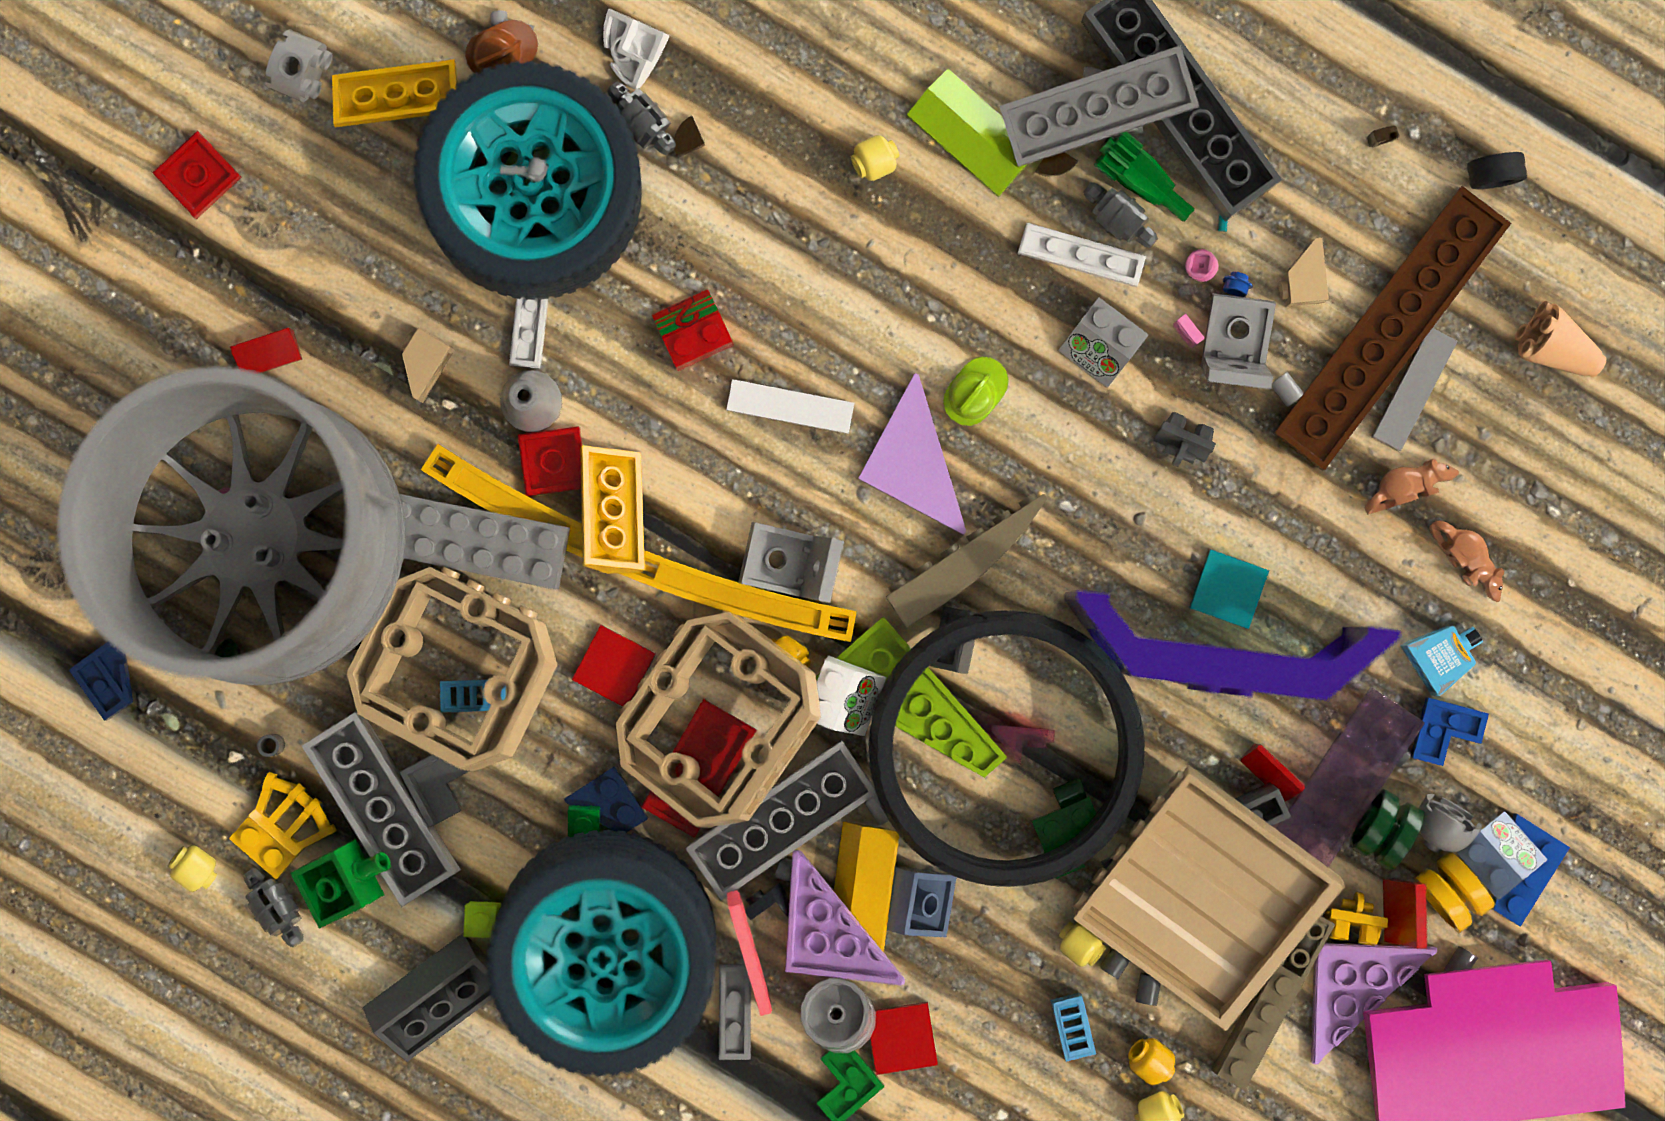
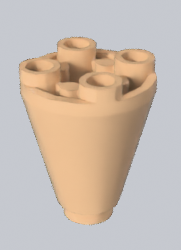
M1543 301L1537 307L1535 315L1529 323L1521 325L1515 335V340L1519 341L1518 354L1528 362L1590 377L1597 376L1606 363V357L1602 355V351L1560 306L1551 304L1548 301Z

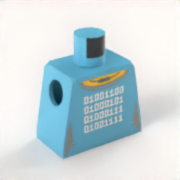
M1445 626L1407 641L1400 646L1430 695L1440 696L1475 666L1476 661L1470 650L1483 643V640L1474 627L1459 635L1454 626Z

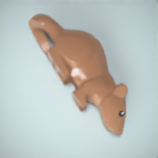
M1435 459L1426 461L1423 466L1417 468H1394L1384 475L1378 492L1365 505V511L1368 515L1419 499L1418 493L1421 494L1422 498L1439 493V489L1433 487L1434 484L1453 480L1458 476L1459 471L1447 464L1437 462Z
M1441 520L1433 522L1429 527L1433 538L1444 551L1451 564L1455 568L1460 565L1466 571L1462 575L1466 585H1473L1475 587L1479 581L1487 596L1491 600L1499 602L1503 589L1502 576L1504 575V570L1502 568H1495L1493 562L1489 559L1484 539L1478 533L1471 530L1455 529L1449 523ZM1440 531L1446 534L1448 539L1447 541L1443 539Z

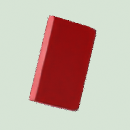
M290 328L230 346L238 369L258 374L303 360L294 331Z
M1253 744L1240 759L1241 763L1264 784L1271 782L1280 790L1284 801L1290 800L1305 789V785L1261 744Z

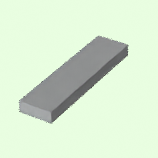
M1434 328L1430 330L1415 351L1371 438L1398 452L1402 450L1455 348L1457 340Z

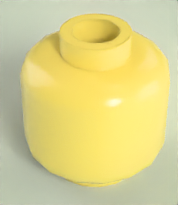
M875 135L855 145L851 161L860 178L865 177L869 181H875L895 171L896 158L899 157V152L892 140L887 142L883 136Z
M191 845L188 848L181 847L168 864V867L171 868L170 877L190 892H195L201 887L207 889L217 876V873L213 871L216 866V860L195 845Z
M1069 922L1059 934V937L1063 939L1060 944V951L1079 967L1086 966L1087 964L1093 966L1107 948L1104 945V941L1078 922L1075 925Z
M1160 1091L1139 1101L1138 1114L1135 1115V1120L1181 1121V1118L1184 1117V1112L1174 1094L1169 1095L1165 1091Z

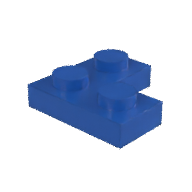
M1426 697L1410 758L1443 766L1451 736L1479 744L1482 743L1489 713Z

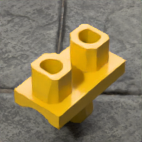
M1356 891L1353 900L1342 899L1341 907L1351 909V912L1338 909L1325 911L1324 918L1335 924L1329 935L1331 939L1348 940L1350 925L1360 927L1358 943L1374 946L1378 944L1381 929L1387 928L1388 918L1362 914L1363 911L1373 913L1374 910L1373 903L1364 902V893Z

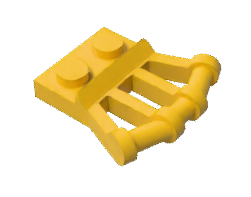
M268 772L256 808L229 839L276 880L279 879L306 847L335 833L337 829L334 824L330 825L321 807L322 802L317 798L312 799L304 792L305 787L300 783L294 784L277 778V774ZM276 790L287 794L286 799L269 817L265 810L272 791ZM297 801L305 809L285 831L277 822L293 803ZM312 816L319 832L298 842L293 836Z

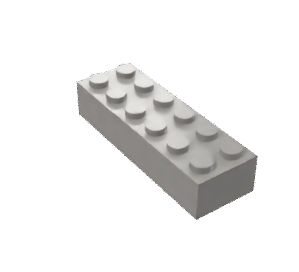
M355 712L302 745V748L370 857L379 852H384L389 857L391 862L390 869L382 872L381 875L401 907L461 870L435 827L429 828L400 771L367 719Z
M841 739L774 785L749 821L715 826L688 844L685 849L720 900H723L727 897L728 892L742 887L876 795L873 784Z

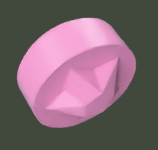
M1198 249L1187 257L1185 269L1194 280L1205 282L1212 279L1217 273L1218 261L1208 250Z

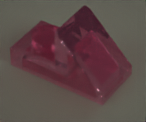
M990 725L992 734L1019 765H1021L1023 740L1028 741L1027 747L1046 748V742L1054 743L1055 730Z

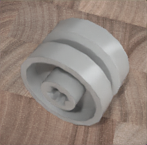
M829 978L817 983L806 994L801 1005V1021L805 1032L822 1048L833 1053H850L861 1048L871 1038L876 1025V1012L871 999L856 984L842 978ZM838 1011H841V1018L836 1020L837 1017L835 1016V1014Z

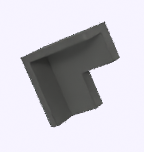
M431 755L400 772L429 828L462 811L447 783L470 772L459 769L435 755Z

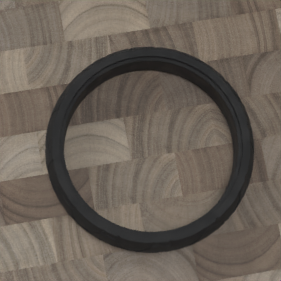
M1012 610L987 611L965 616L934 630L914 645L896 664L884 683L872 715L868 744L869 767L879 803L897 834L910 848L933 866L954 877L977 884L1001 887L1026 886L1051 880L1079 867L1098 853L1117 833L1132 808L1141 783L1145 755L1144 729L1135 696L1126 678L1108 654L1089 637L1059 620L1036 613ZM997 635H1019L1036 638L1048 642L1073 656L1092 674L1104 691L1115 718L1118 734V761L1111 789L1095 817L1082 831L1063 845L1034 857L1016 860H994L977 857L962 852L936 837L921 823L907 804L896 778L893 762V736L896 720L907 693L918 677L936 659L953 648L975 639Z

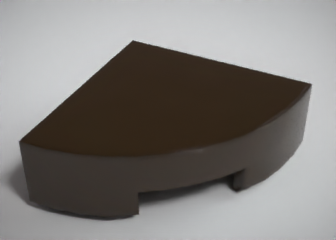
M693 116L688 117L678 127L674 137L676 143L674 150L677 158L705 146Z
M1388 126L1372 131L1366 138L1369 147L1373 148L1397 140L1400 136L1396 126Z
M1063 152L1043 159L1035 173L1045 177L1059 176L1071 171L1078 163V160Z

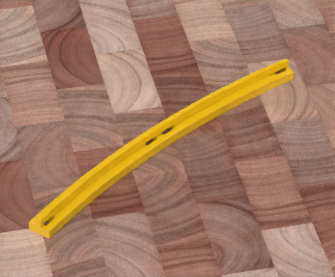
M440 444L436 445L421 468L423 472L490 512L570 527L566 551L583 558L582 523L502 483ZM439 456L452 463L453 466H450L449 464L439 459ZM436 464L449 473L446 475L433 467V465ZM645 550L644 560L659 566L657 569L644 564L645 571L656 574L655 577L641 572L619 573L662 591L735 615L818 636L851 642L857 611L814 603L740 584L671 561ZM830 616L849 619V621L843 622L830 619ZM832 625L846 628L847 632L829 629L828 626Z

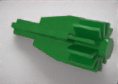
M1128 131L1117 134L1115 138L1108 137L1099 148L1101 155L1096 159L1094 166L1110 180H1117L1126 189L1154 205H1164L1181 221H1186L1189 215L1193 213L1194 208L1173 191L1175 187L1174 182L1158 162L1142 149L1144 145Z

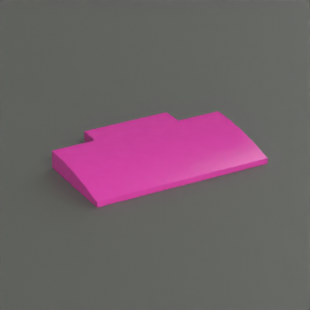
M1539 960L1424 974L1428 1004L1363 1011L1376 1121H1522L1625 1108L1623 1047L1617 985L1602 982L1554 988L1551 961Z

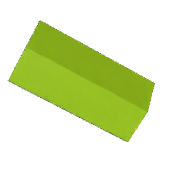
M949 69L928 87L907 113V116L998 197L1027 166L1018 167L1003 117Z

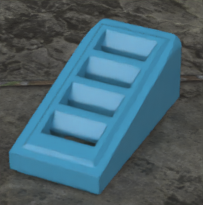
M488 680L440 681L441 713L489 711L491 705L486 702L484 692L483 705H477V686H482V690H484ZM506 686L501 691L502 700L506 698ZM451 687H456L457 705H451ZM464 687H469L470 705H464Z
M1079 992L1050 1000L1065 1061L1096 1054L1082 994ZM1077 1006L1078 1012L1061 1016L1060 1010ZM1081 1019L1079 1024L1064 1027L1063 1022ZM1079 1030L1084 1031V1035L1069 1039L1066 1037L1067 1033ZM1086 1041L1087 1047L1070 1051L1069 1045Z

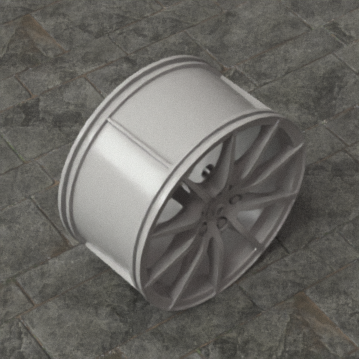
M214 367L176 372L143 385L120 400L95 424L77 451L65 479L58 515V540L65 576L77 603L96 630L124 654L149 667L180 676L213 678L244 685H273L307 677L327 668L355 648L373 629L391 600L399 579L405 546V522L398 489L387 464L370 440L352 423L332 410L307 400L295 390L274 379L245 370ZM268 413L299 420L301 422L300 429L283 462L265 481L255 482L252 477L239 414ZM221 418L228 420L233 443L231 487L226 494H222L199 479L168 453L180 440L193 431ZM314 427L333 455L342 480L325 488L287 499L285 495ZM161 459L175 469L196 491L205 508L204 517L200 521L182 526L134 524L136 508L143 488ZM345 492L347 504L345 540L331 538L311 531L306 527L308 515ZM132 533L167 535L202 544L203 552L172 585L159 594L146 598L134 565ZM343 550L337 572L327 591L322 588L300 563L298 555L301 552ZM215 575L220 581L219 609L205 647L200 650L171 631L153 609L199 583L206 577ZM281 581L293 583L321 600L311 614L286 636L276 595V587ZM249 586L269 624L274 644L258 652L235 659L216 656L214 654L244 589Z

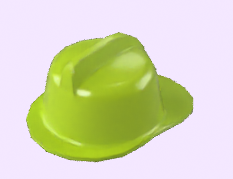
M990 357L972 359L962 368L944 393L943 404L947 415L960 425L971 426L983 421L1003 398L1008 389L1006 369L1000 362Z

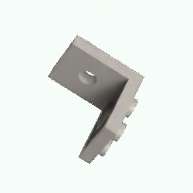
M1212 293L1201 368L1207 381L1271 389L1273 376L1266 366V359L1276 306L1275 301ZM1236 321H1244L1248 325L1247 332L1241 337L1233 336L1230 332L1232 324Z
M752 522L738 583L830 603L844 541L807 535ZM778 550L783 555V563L780 567L774 569L769 564V556L772 552Z

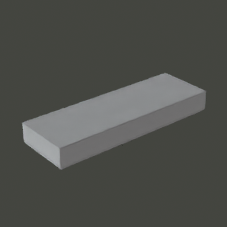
M720 964L719 1060H750L751 982L746 965Z

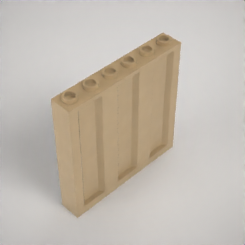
M1188 765L1183 772L1178 770L1168 783L1171 788L1164 796L1159 794L1149 807L1151 813L1144 821L1139 819L1129 833L1132 835L1125 845L1120 843L1110 857L1113 860L1106 869L1101 867L1091 881L1094 884L1087 893L1082 891L1072 905L1075 908L1073 919L1227 1031L1342 891L1344 884L1342 877Z

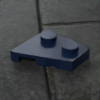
M109 641L69 669L104 721L109 720L133 703L127 656Z
M616 766L564 798L567 804L573 806H600V823L614 832L619 830L626 831L627 833L648 819L647 814L641 808V805Z

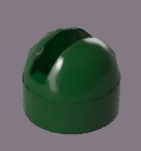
M227 639L218 646L214 655L233 659L234 657L239 658L241 652L238 645L232 639Z

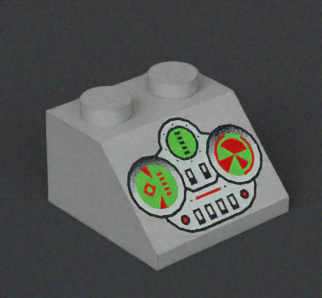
M1098 297L1059 348L1058 352L1108 388L1148 337V334Z

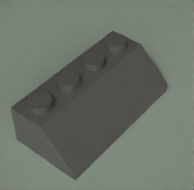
M464 933L362 1007L373 1034L406 1062L493 999L489 991L490 984L487 981V957L469 937H463Z

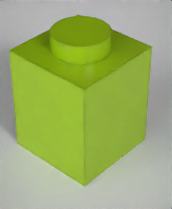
M475 901L467 903L465 905L463 937L490 938L501 903Z

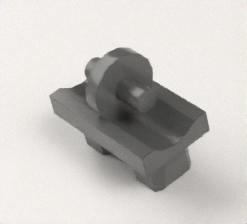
M1172 412L1167 421H1164L1157 431L1153 441L1166 446L1164 452L1174 456L1172 465L1175 467H1179L1182 460L1193 464L1195 459L1205 463L1216 445L1212 441L1214 429L1204 424H1198L1194 433L1184 430L1187 421L1185 416Z

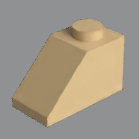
M1315 238L1283 275V281L1279 282L1281 300L1285 299L1286 307L1323 304L1329 300L1322 238Z
M418 328L415 333L410 332L402 345L405 349L402 357L412 397L423 403L455 350Z

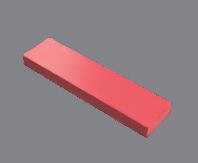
M737 890L728 892V908L760 1016L767 1015L772 1011L771 999L742 899Z

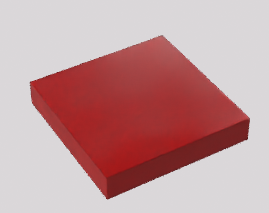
M198 130L152 172L195 219H198L242 178Z
M579 426L518 435L526 496L581 490L580 448L582 447V437Z
M600 625L572 680L623 707L635 696L640 681L646 675L657 653Z
M1383 879L1384 918H1388L1387 928H1384V942L1416 949L1427 948L1426 884L1397 879Z
M928 1002L875 1010L876 1025L870 1040L876 1075L938 1065Z

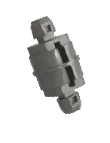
M617 81L612 84L607 90L608 96L614 104H618L617 107L621 111V115L625 117L635 142L644 149L653 143V147L663 155H668L676 147V143L669 133H665L671 122L658 107V104L654 103L640 88L630 94V90L622 83Z
M1091 182L1083 193L1092 204L1097 203L1092 212L1098 216L1096 221L1106 228L1105 231L1107 233L1110 232L1119 240L1124 238L1129 243L1136 236L1138 238L1137 242L1144 247L1151 248L1158 240V237L1149 226L1147 228L1144 227L1149 220L1144 214L1146 210L1136 202L1134 197H1129L1122 190L1117 192L1114 188H1111L1105 194V189Z
M252 868L244 874V881L249 889H253L245 898L249 902L248 907L255 916V921L259 922L263 930L269 932L271 936L276 937L283 934L281 938L290 947L297 946L304 940L299 926H294L302 917L298 913L300 909L293 900V895L289 894L283 883H278L277 880L272 878L265 881L267 878L256 868Z

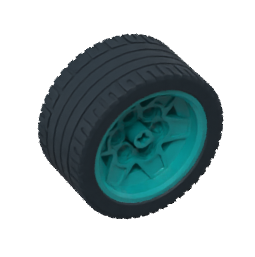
M517 61L511 62L508 65H505V63L498 64L492 69L488 67L479 74L476 72L470 75L468 80H462L455 89H451L446 93L444 100L441 99L437 103V108L435 111L432 110L428 116V123H425L421 130L423 134L419 136L417 142L418 150H415L414 160L416 165H413V174L415 176L414 189L417 192L415 195L422 217L437 244L451 263L467 278L470 277L474 283L485 287L489 291H497L500 295L506 297L509 295L516 299L523 297L526 300H535V298H540V300L549 299L552 296L557 298L565 293L571 294L576 292V289L588 286L591 281L595 282L601 277L600 275L603 272L606 273L611 268V265L618 261L621 252L626 250L629 240L632 239L634 227L637 226L641 210L642 184L638 151L631 129H629L625 117L621 115L619 108L616 104H612V99L606 93L603 94L601 89L595 84L592 85L587 78L579 77L576 72L566 71L561 66L554 65L553 67L549 66V63L543 62L535 64L534 61H525V63ZM528 126L525 133L522 136H519L516 132L512 130L514 128ZM564 137L572 142L579 152H563ZM538 147H546L550 151L549 156L543 160L548 169L544 179L540 182H530L528 186H525L524 180L527 178L526 176L500 173L501 166L528 167L531 158H534L532 156L533 152ZM483 152L488 161L487 165L474 169L479 155ZM507 152H515L518 155V160L513 165H505L501 162L502 156ZM558 171H566L570 174V179L567 183L559 185L553 181L554 174ZM494 182H505L507 184L506 191L501 195L493 194L490 189ZM588 187L584 204L580 211H578L570 195ZM548 200H554L559 203V209L553 214H546L542 211L543 204ZM523 205L528 209L527 215L523 219H514L511 216V210L515 206ZM476 206H493L496 208L493 225L489 224L482 217ZM536 223L541 224L552 233L540 238H526Z
M593 830L586 834L583 832L577 833L574 837H565L559 843L554 842L546 850L543 849L537 853L536 857L531 858L526 863L525 868L518 872L516 878L510 884L489 939L488 957L486 960V970H488L487 981L490 984L491 998H494V1007L500 1013L499 1017L503 1024L508 1026L507 1030L512 1036H516L517 1042L522 1047L526 1046L528 1052L534 1056H539L543 1062H550L553 1064V1067L558 1069L564 1068L567 1069V1072L574 1074L575 1072H580L581 1075L586 1076L596 1074V1076L605 1077V1074L616 1076L622 1072H625V1074L634 1072V1069L641 1070L646 1068L648 1064H655L661 1060V1057L671 1054L675 1047L678 1048L684 1042L685 1037L690 1036L694 1031V1026H697L700 1022L702 1013H705L715 978L716 925L714 913L701 881L697 880V875L692 869L689 870L688 865L682 859L679 860L677 858V854L671 850H666L664 845L656 844L647 837L644 839L639 834H626V831L619 830L617 832H612V830H603V832ZM617 900L631 904L641 912L623 917ZM582 902L579 919L560 916L569 907ZM604 914L609 917L611 922L608 925L599 926L593 918L596 915ZM632 928L639 933V937L634 940H628L623 936L622 932L625 929ZM576 931L582 934L584 939L579 943H573L568 940L567 934ZM660 942L663 947L662 965L658 964L648 955V952ZM545 950L558 958V961L550 969H548ZM628 960H636L640 963L641 967L636 971H631L624 966V963ZM572 963H580L585 967V971L581 974H575L570 971L568 966ZM601 977H609L613 980L614 985L604 988L598 984L597 980ZM627 993H631L638 996L628 1002H625V996ZM578 996H583L585 998L586 1003L576 1000L575 998Z

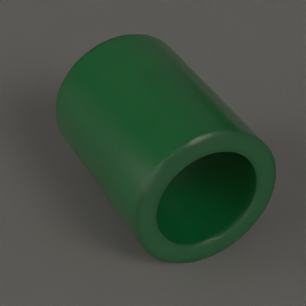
M1079 778L1053 788L1054 795L1061 809L1087 798Z

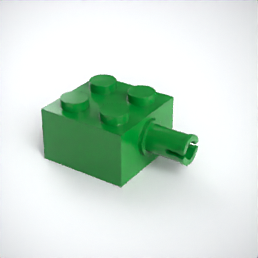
M355 839L312 860L290 874L320 929L384 896L385 894L375 876L389 870L391 862L384 852H379L366 859Z

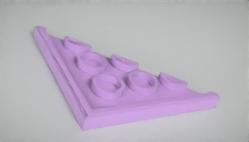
M915 373L858 479L964 535L966 528L921 380L919 375Z
M794 850L792 853L785 972L893 985L905 984V978L801 850Z
M1325 942L1314 963L1311 1063L1319 1064L1326 1054L1334 1047H1337L1364 1020L1363 1011L1376 1010L1399 986L1401 987L1417 972L1418 968L1426 960L1437 953V947L1427 946V948L1416 949L1402 945L1377 944L1371 946L1357 943Z

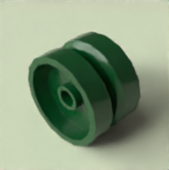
M1383 788L1372 797L1359 817L1352 832L1349 847L1364 857L1374 853V861L1389 871L1393 870L1402 862L1414 844L1424 820V811L1409 802L1400 806L1399 797Z

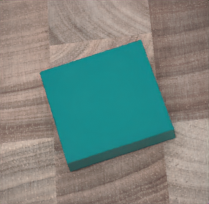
M1210 549L1189 609L1249 629L1270 570Z

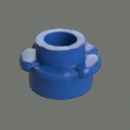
M1231 272L1230 275L1225 276L1223 279V291L1233 296L1246 297L1248 290L1253 288V284L1248 281L1249 276L1246 274Z

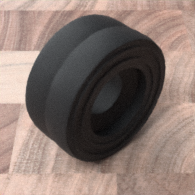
M1522 152L1493 154L1467 163L1471 189L1497 188L1527 179L1525 157Z

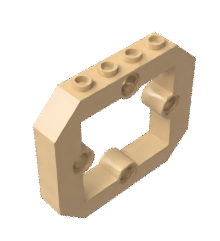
M443 566L440 571L429 567L398 579L391 600L373 629L362 640L347 671V676L358 715L459 769L473 772L513 757L554 674L557 662L546 624L536 619L537 612L520 605L519 609L510 606L511 599L497 592L490 596L484 593L486 588L484 585L471 579L468 580L467 584L458 580L461 574ZM431 596L460 610L462 617L466 621L483 627L491 626L522 642L506 676H493L484 686V698L491 707L473 743L446 729V719L439 710L423 706H414L408 709L383 696L401 657H412L418 654L422 648L423 636L416 626ZM484 603V611L478 616L477 609L480 604ZM402 634H405V641L403 645L400 646V637L402 636ZM505 686H507L508 694L506 698L502 700L501 691ZM427 716L428 725L423 730L422 721Z
M726 612L690 619L677 628L673 635L674 640L670 646L658 655L654 669L640 681L637 688L638 692L620 711V717L616 722L620 764L624 770L695 826L709 828L749 821L821 718L816 675L740 616ZM714 642H717L734 655L731 668L737 678L752 684H760L767 680L791 699L765 738H753L745 744L742 756L746 765L722 799L697 781L700 767L693 757L680 753L664 755L647 741V738L672 702L686 694L689 688V678ZM754 659L756 668L751 674H748L747 665ZM672 675L673 683L669 689H666L665 681ZM765 747L767 749V757L763 762H760L758 754ZM681 762L684 767L683 773L680 777H677L675 773L676 767Z

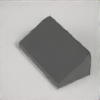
M943 606L939 628L954 620L977 613ZM975 640L961 644L936 659L931 664V667L968 674Z

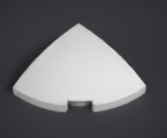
M608 8L604 23L603 40L604 47L611 50L615 62H611L610 65L615 74L626 85L636 90L643 85L650 75L670 35Z

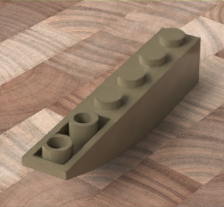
M1034 493L1019 502L1021 509L1011 515L1008 510L993 519L994 527L986 532L982 527L966 537L969 543L960 549L954 544L940 554L943 560L934 566L928 561L916 569L914 572L917 577L908 583L902 578L888 587L891 594L886 596L904 626L908 628L954 598L990 569L1029 526L1046 502V496L1043 494L1037 498Z
M1320 916L1245 1007L1211 1069L1217 1076L1244 1091L1246 1090L1335 924Z

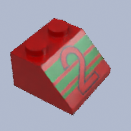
M708 289L652 315L677 371H681L734 346Z

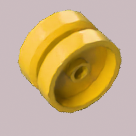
M1448 852L1437 860V869L1440 875L1433 870L1426 869L1415 877V882L1426 884V899L1442 919L1454 931L1460 934L1472 924V916L1469 910L1474 914L1483 916L1495 904L1476 875L1454 853Z

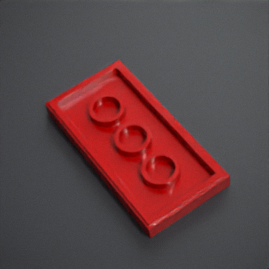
M703 699L672 753L693 757L700 767L697 781L719 797L743 755L745 744L753 738L757 729ZM681 762L676 767L675 773L677 777H680L683 773L684 767ZM651 790L641 808L693 838L696 837L701 828L692 824Z

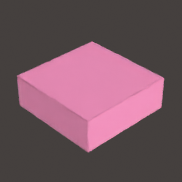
M1184 314L1173 324V327L1190 348H1193L1205 339L1187 314Z

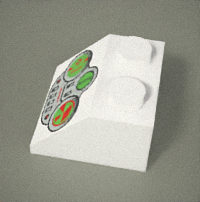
M827 656L817 681L821 718L817 724L835 731L865 736L878 696L887 677Z

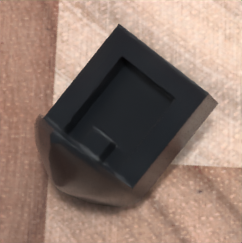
M778 883L765 893L759 889L746 899L748 905L744 907V910L751 921L774 903H777L785 915L789 917L790 900L783 887Z

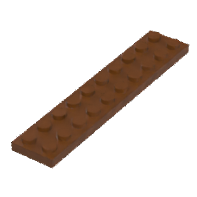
M1459 187L1273 434L1320 470L1324 471L1512 223L1465 187Z

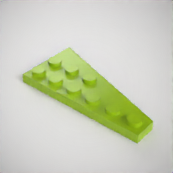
M882 617L836 659L887 677V680L896 664L911 650V647L891 624ZM927 667L907 693L895 726L985 778L1007 756ZM818 673V674L816 675V680H817V681H818V678H819L820 673Z

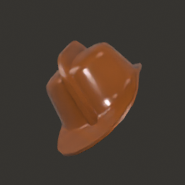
M519 20L501 22L479 32L471 38L466 46L465 57L467 65L473 73L477 72L479 74L483 72V69L488 67L492 69L498 64L505 63V65H508L511 62L519 61L520 63H525V61H532L537 54L538 41L535 32L526 23Z

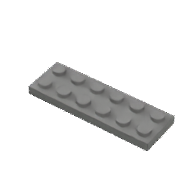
M1180 45L999 107L1017 165L1021 167L1199 108V104Z
M399 493L405 522L404 559L550 589H559L570 527Z

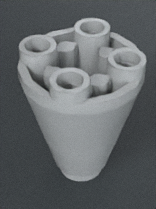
M536 370L522 371L513 375L505 383L500 395V407L505 419L516 429L525 432H539L550 427L559 418L562 408V394L557 383L547 374ZM523 389L530 393L527 401L519 400Z

